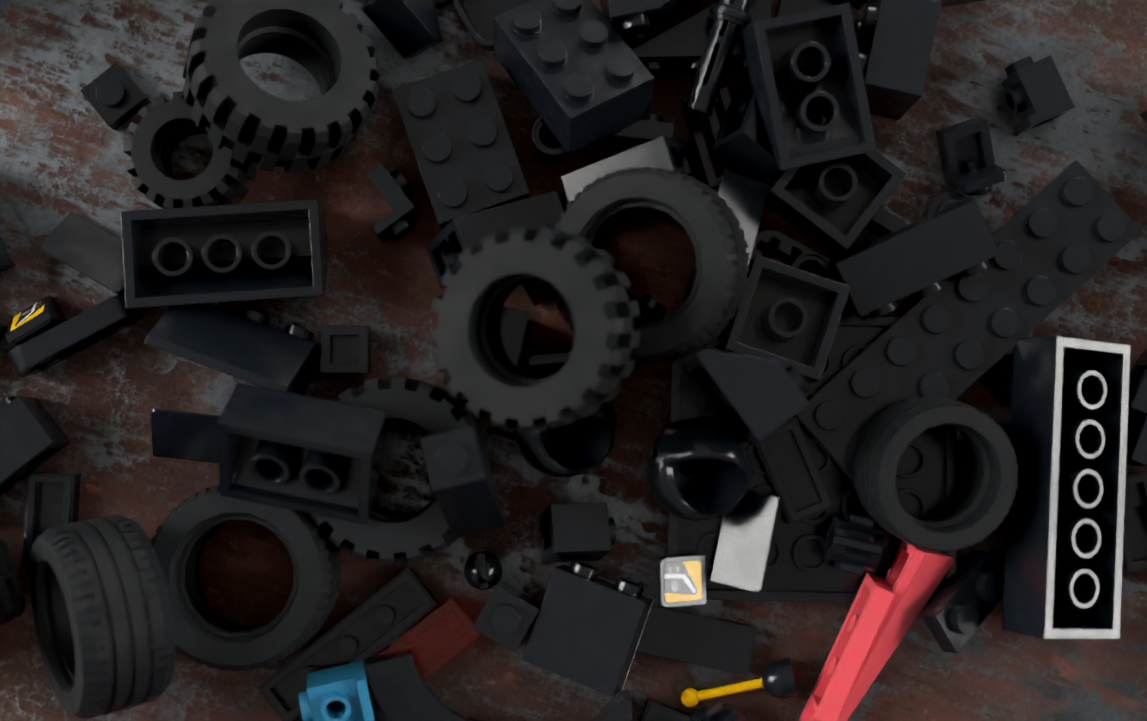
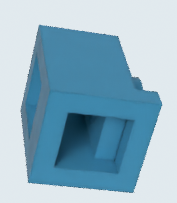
M364 660L307 673V691L299 693V704L303 721H375L372 696L364 669ZM332 701H341L340 703L328 705Z

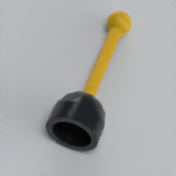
M788 657L774 660L768 664L759 679L700 691L694 688H687L681 694V701L686 707H695L701 700L764 688L768 694L779 699L798 696L792 665Z

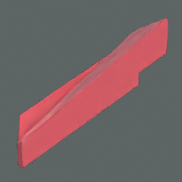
M902 541L885 580L868 572L866 573L799 721H847L954 563V558L951 555L941 551L923 549Z

